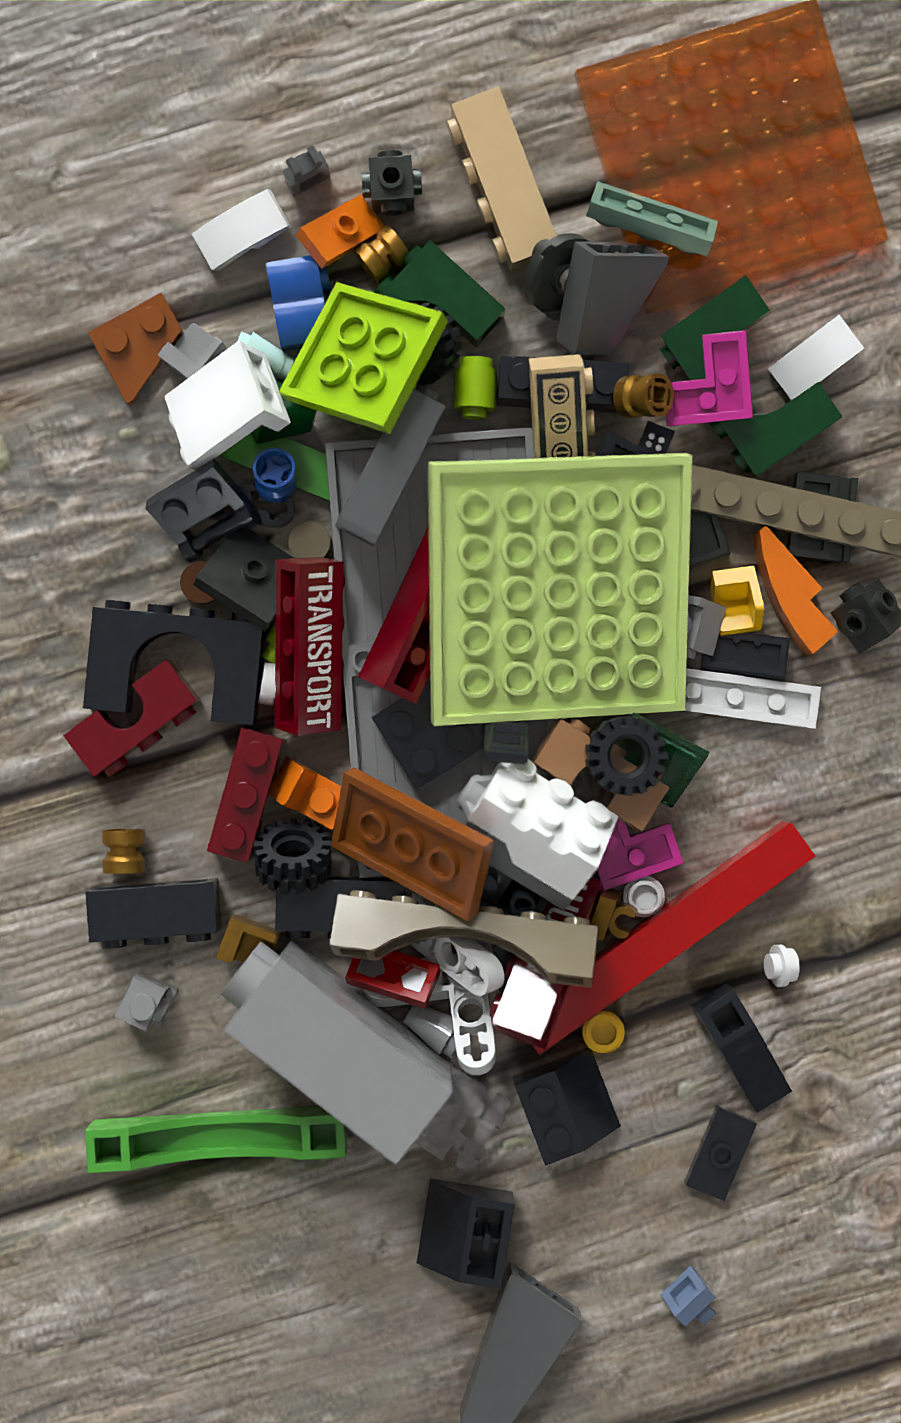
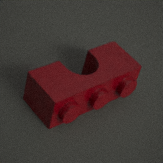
M164 660L132 684L143 701L142 717L134 726L127 729L119 727L104 710H97L63 735L93 777L100 776L103 773H106L109 778L129 764L126 756L138 747L142 752L147 751L163 739L160 731L173 722L176 727H179L197 714L194 706L201 699L172 660Z
M247 727L241 728L207 852L246 863L253 859L254 841H256V835L261 831L264 820L262 819L272 782L276 778L286 738Z

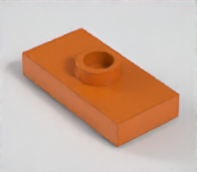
M359 195L302 226L297 232L296 237L319 267L323 269L351 253L362 243H368L375 239L377 232L385 227V225L363 196Z

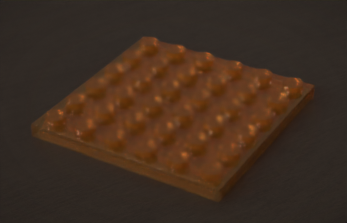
M817 0L804 1L575 70L574 76L607 184L718 221L708 257L698 253L688 254L682 252L676 246L658 240H645L634 232L620 228L624 242L649 243L669 256L666 268L643 304L646 314L723 292L745 275L753 283L877 246L889 239Z

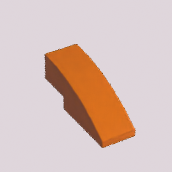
M764 526L753 534L756 560L764 588L775 613L789 636L805 656L812 655L839 631L811 601L823 588L771 530Z

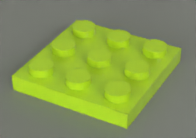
M336 282L279 393L287 401L390 434L448 320L443 312Z

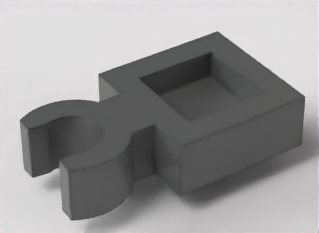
M314 146L308 147L306 153L300 154L295 158L292 156L287 158L286 164L288 168L283 170L285 181L294 197L330 178L329 166L321 151L317 152Z

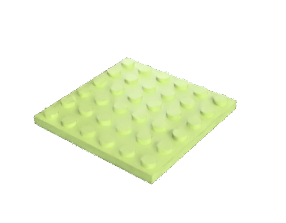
M680 453L428 462L431 722L434 726L685 711L692 455Z

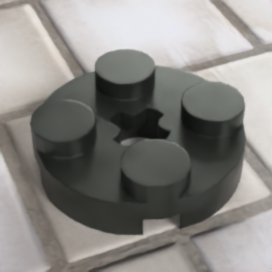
M566 233L557 235L550 240L543 239L539 241L533 248L532 258L526 270L525 289L528 302L553 320H560L567 280L563 287H561L562 285L559 280L563 272L567 269L569 270L574 241L591 242L579 234Z

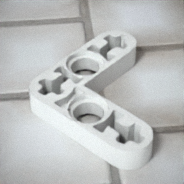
M415 892L412 893V898L417 899L418 904L435 906V903ZM442 937L418 941L412 944L417 951L431 962L439 964L440 969L476 996H483L496 991L504 983V971L500 961L474 939ZM451 943L457 951L458 961L452 953Z
M457 953L453 954L455 959L458 961ZM420 958L431 962L428 958ZM441 972L430 1001L450 999L459 1065L466 1073L471 1075L485 1074L492 1069L496 1061L488 994L476 996L449 975L447 976L449 985L443 986ZM364 989L366 998L377 1007L408 1004ZM468 1004H475L483 1010V1015L478 1021L467 1023L459 1017L461 1008ZM478 1034L480 1050L484 1052L481 1055L482 1060L473 1061L471 1055H466L471 1053L470 1035Z

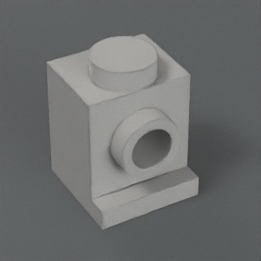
M688 595L687 659L694 660L696 653L713 656L726 607L701 597Z
M140 971L132 979L115 1017L144 1031L151 1025L160 1028L178 989Z

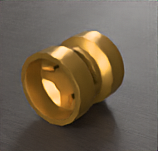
M389 225L378 231L376 239L371 243H362L353 251L362 267L378 285L389 276V271L396 266L403 267V262L409 253L402 240Z
M662 373L646 374L643 377L640 375L623 376L615 385L613 401L617 412L624 418H641L644 415L647 417H661L669 413L673 406L674 389L671 381Z
M145 829L102 830V843L107 848H110V851H107V856L102 860L103 873L131 874L145 872V858L141 856V851L137 850V847H141L145 843Z

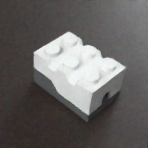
M529 759L525 765L499 762L491 775L471 776L456 803L457 807L464 811L466 815L463 822L464 825L494 840L489 865L565 911L598 868L619 816L609 811L601 803L591 801L585 804L573 796L574 791L567 782L557 778L548 781L536 773V766Z

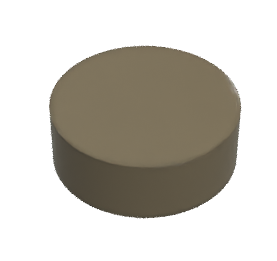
M309 520L300 522L291 530L288 544L295 558H325L331 548V538L327 529L322 524Z

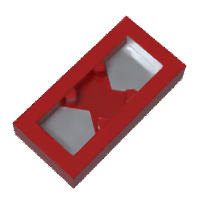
M394 950L377 961L353 958L345 979L349 985L426 1009L441 969L439 964Z

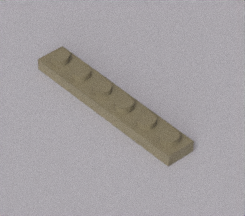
M692 465L691 511L762 527L767 526L775 530L901 558V512Z

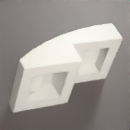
M266 189L217 216L193 232L192 236L211 270L220 271L251 248H261L291 227L272 191Z
M838 315L773 364L768 370L789 398L793 400L808 388L832 374L865 347L843 318Z

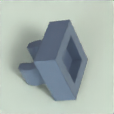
M692 1266L686 1269L661 1294L674 1316L685 1327L695 1317L705 1326L717 1314L709 1306L716 1296L702 1276Z

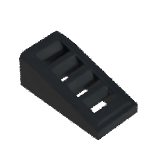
M529 720L483 723V759L486 761L527 764Z

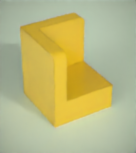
M747 566L712 571L711 601L726 607L719 634L725 636L760 631L763 622L764 604L755 567Z

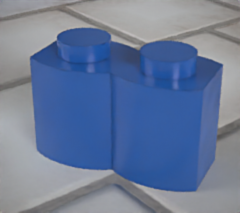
M311 255L266 263L278 336L283 352L303 347L325 305L323 291L331 290L327 266L321 269Z

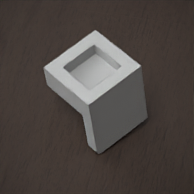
M192 323L174 346L167 342L158 353V356L163 363L187 380L227 348L224 342L217 336L212 337L196 323Z

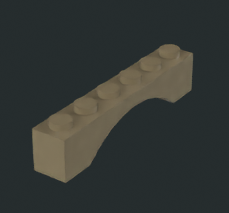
M351 891L350 896L338 894L330 939V947L336 956L377 961L396 949L418 941L442 937L469 938L491 943L514 953L534 967L548 983L592 988L598 926H591L589 920L567 917L564 919V922L547 920L546 915L536 912H522L521 917L504 915V911L499 908L483 906L479 907L477 916L466 921L437 904L435 906L418 904L417 899L407 896H394L392 901L375 899L376 895L366 891Z

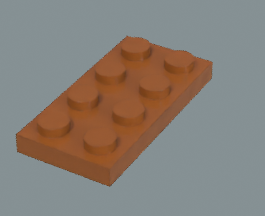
M355 767L344 772L331 846L466 921L477 916L494 840Z

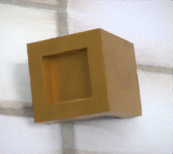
M234 914L229 920L216 958L230 964L234 960L244 963L260 942H263L274 951L281 931H275V928Z

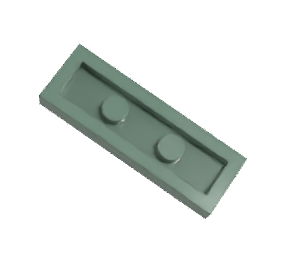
M597 181L586 217L595 219L603 226L619 227L634 232L645 240H658L676 246L682 252L688 254L698 253L707 257L712 247L718 224L717 220Z

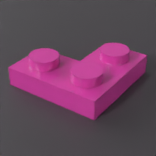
M746 330L702 335L706 379L671 382L674 389V401L669 413L665 415L666 427L753 418Z
M617 819L599 866L596 869L604 891L683 864L670 823L629 835L626 824Z

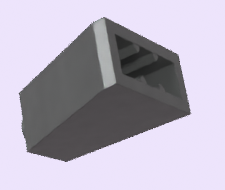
M574 241L556 340L570 351V355H581L582 360H592L595 358V355H612L666 268L669 256L649 243Z

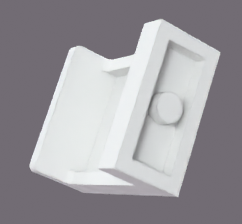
M240 340L164 396L170 412L169 421L176 430L181 445V457L187 466L192 469H198L212 459H216L217 456L261 425L278 432L291 423L266 354Z

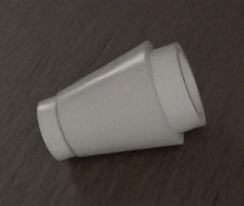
M413 1005L403 1023L409 1026L439 1056L443 1053L452 1058L456 1053L452 1016L428 1006L424 1009Z

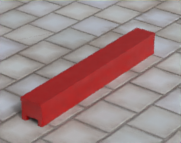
M779 822L662 906L658 913L647 917L630 929L631 931L627 938H618L597 953L592 988L569 986L546 1050L816 857L792 822ZM533 1046L539 1055L546 1051L545 1049Z

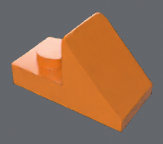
M286 757L270 788L269 795L284 807L299 811L333 830L342 785L292 758Z

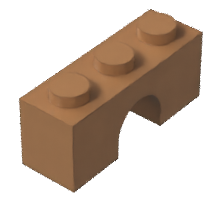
M568 718L566 722L562 719H555L530 760L538 769L552 778L561 779L571 786L578 773L586 767L585 759H588V752H585V747L591 741V738L588 736L591 729L575 718ZM614 744L610 752V760L614 768L622 773L634 771L637 767L624 759L627 752ZM660 774L657 779L660 780L663 775ZM659 781L655 786L648 787V791L642 794L621 795L608 791L601 804L609 811L618 815V819L633 829L643 831L670 787Z

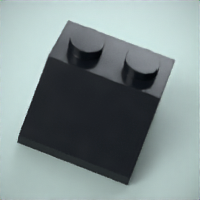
M589 1047L513 1076L514 1086L545 1166L587 1150L621 1126L593 1052Z

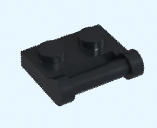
M215 458L147 499L145 509L178 545L180 553L189 562L198 559L203 555L204 549L243 526L250 528L260 522V515L254 504ZM227 505H230L235 510L232 514L195 536L189 531L190 527Z

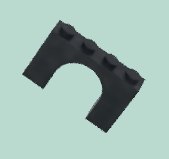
M106 600L105 608L93 606L83 701L84 709L132 713L134 696L132 684L135 683L137 663L141 654L154 640L168 634L179 633L190 635L201 642L212 658L215 679L210 721L257 725L258 696L263 665L262 654L264 653L266 631L236 612H232L231 620L215 619V611L190 608L189 616L172 614L173 607L166 605L148 604L147 612L130 610L131 602Z

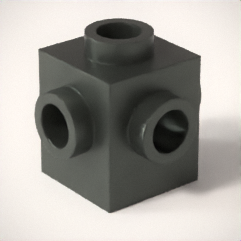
M386 150L379 152L377 157H370V172H361L363 198H371L373 211L384 216H399L405 214L406 211H415L414 195H422L421 168L412 169L411 155H403L398 150ZM399 178V180L393 184H389L384 181V179Z
M879 578L865 587L859 581L839 595L843 602L830 612L840 632L847 636L859 654L891 636L901 627V609L897 605V600L893 593L884 587Z

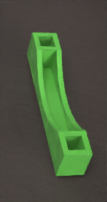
M321 1106L96 1119L85 1130L88 1173L131 1171L173 1162L222 1157H279L299 1160L346 1157L348 1148L347 1126Z

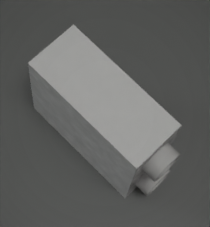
M293 938L280 955L263 942H260L220 993V995L238 1008L225 1027V1032L395 1165H397L452 1094L450 1060L443 1055L439 1056L418 1035L385 1009L371 1003L362 991L355 986L347 984L344 977Z

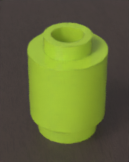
M483 356L461 357L459 367L455 368L453 409L462 412L461 418L485 420L487 419V413L494 412L496 409L497 370L493 368L492 358Z

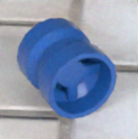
M269 448L259 453L254 460L252 468L257 493L268 502L278 503L287 500L293 495L297 485L294 459L288 452L280 448Z

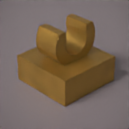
M613 889L602 892L590 924L591 926H598V939L602 941L609 930L618 938H627L631 930L627 927H622L618 923L617 917L624 914L634 918L638 910L635 906L628 903L618 905L622 892Z

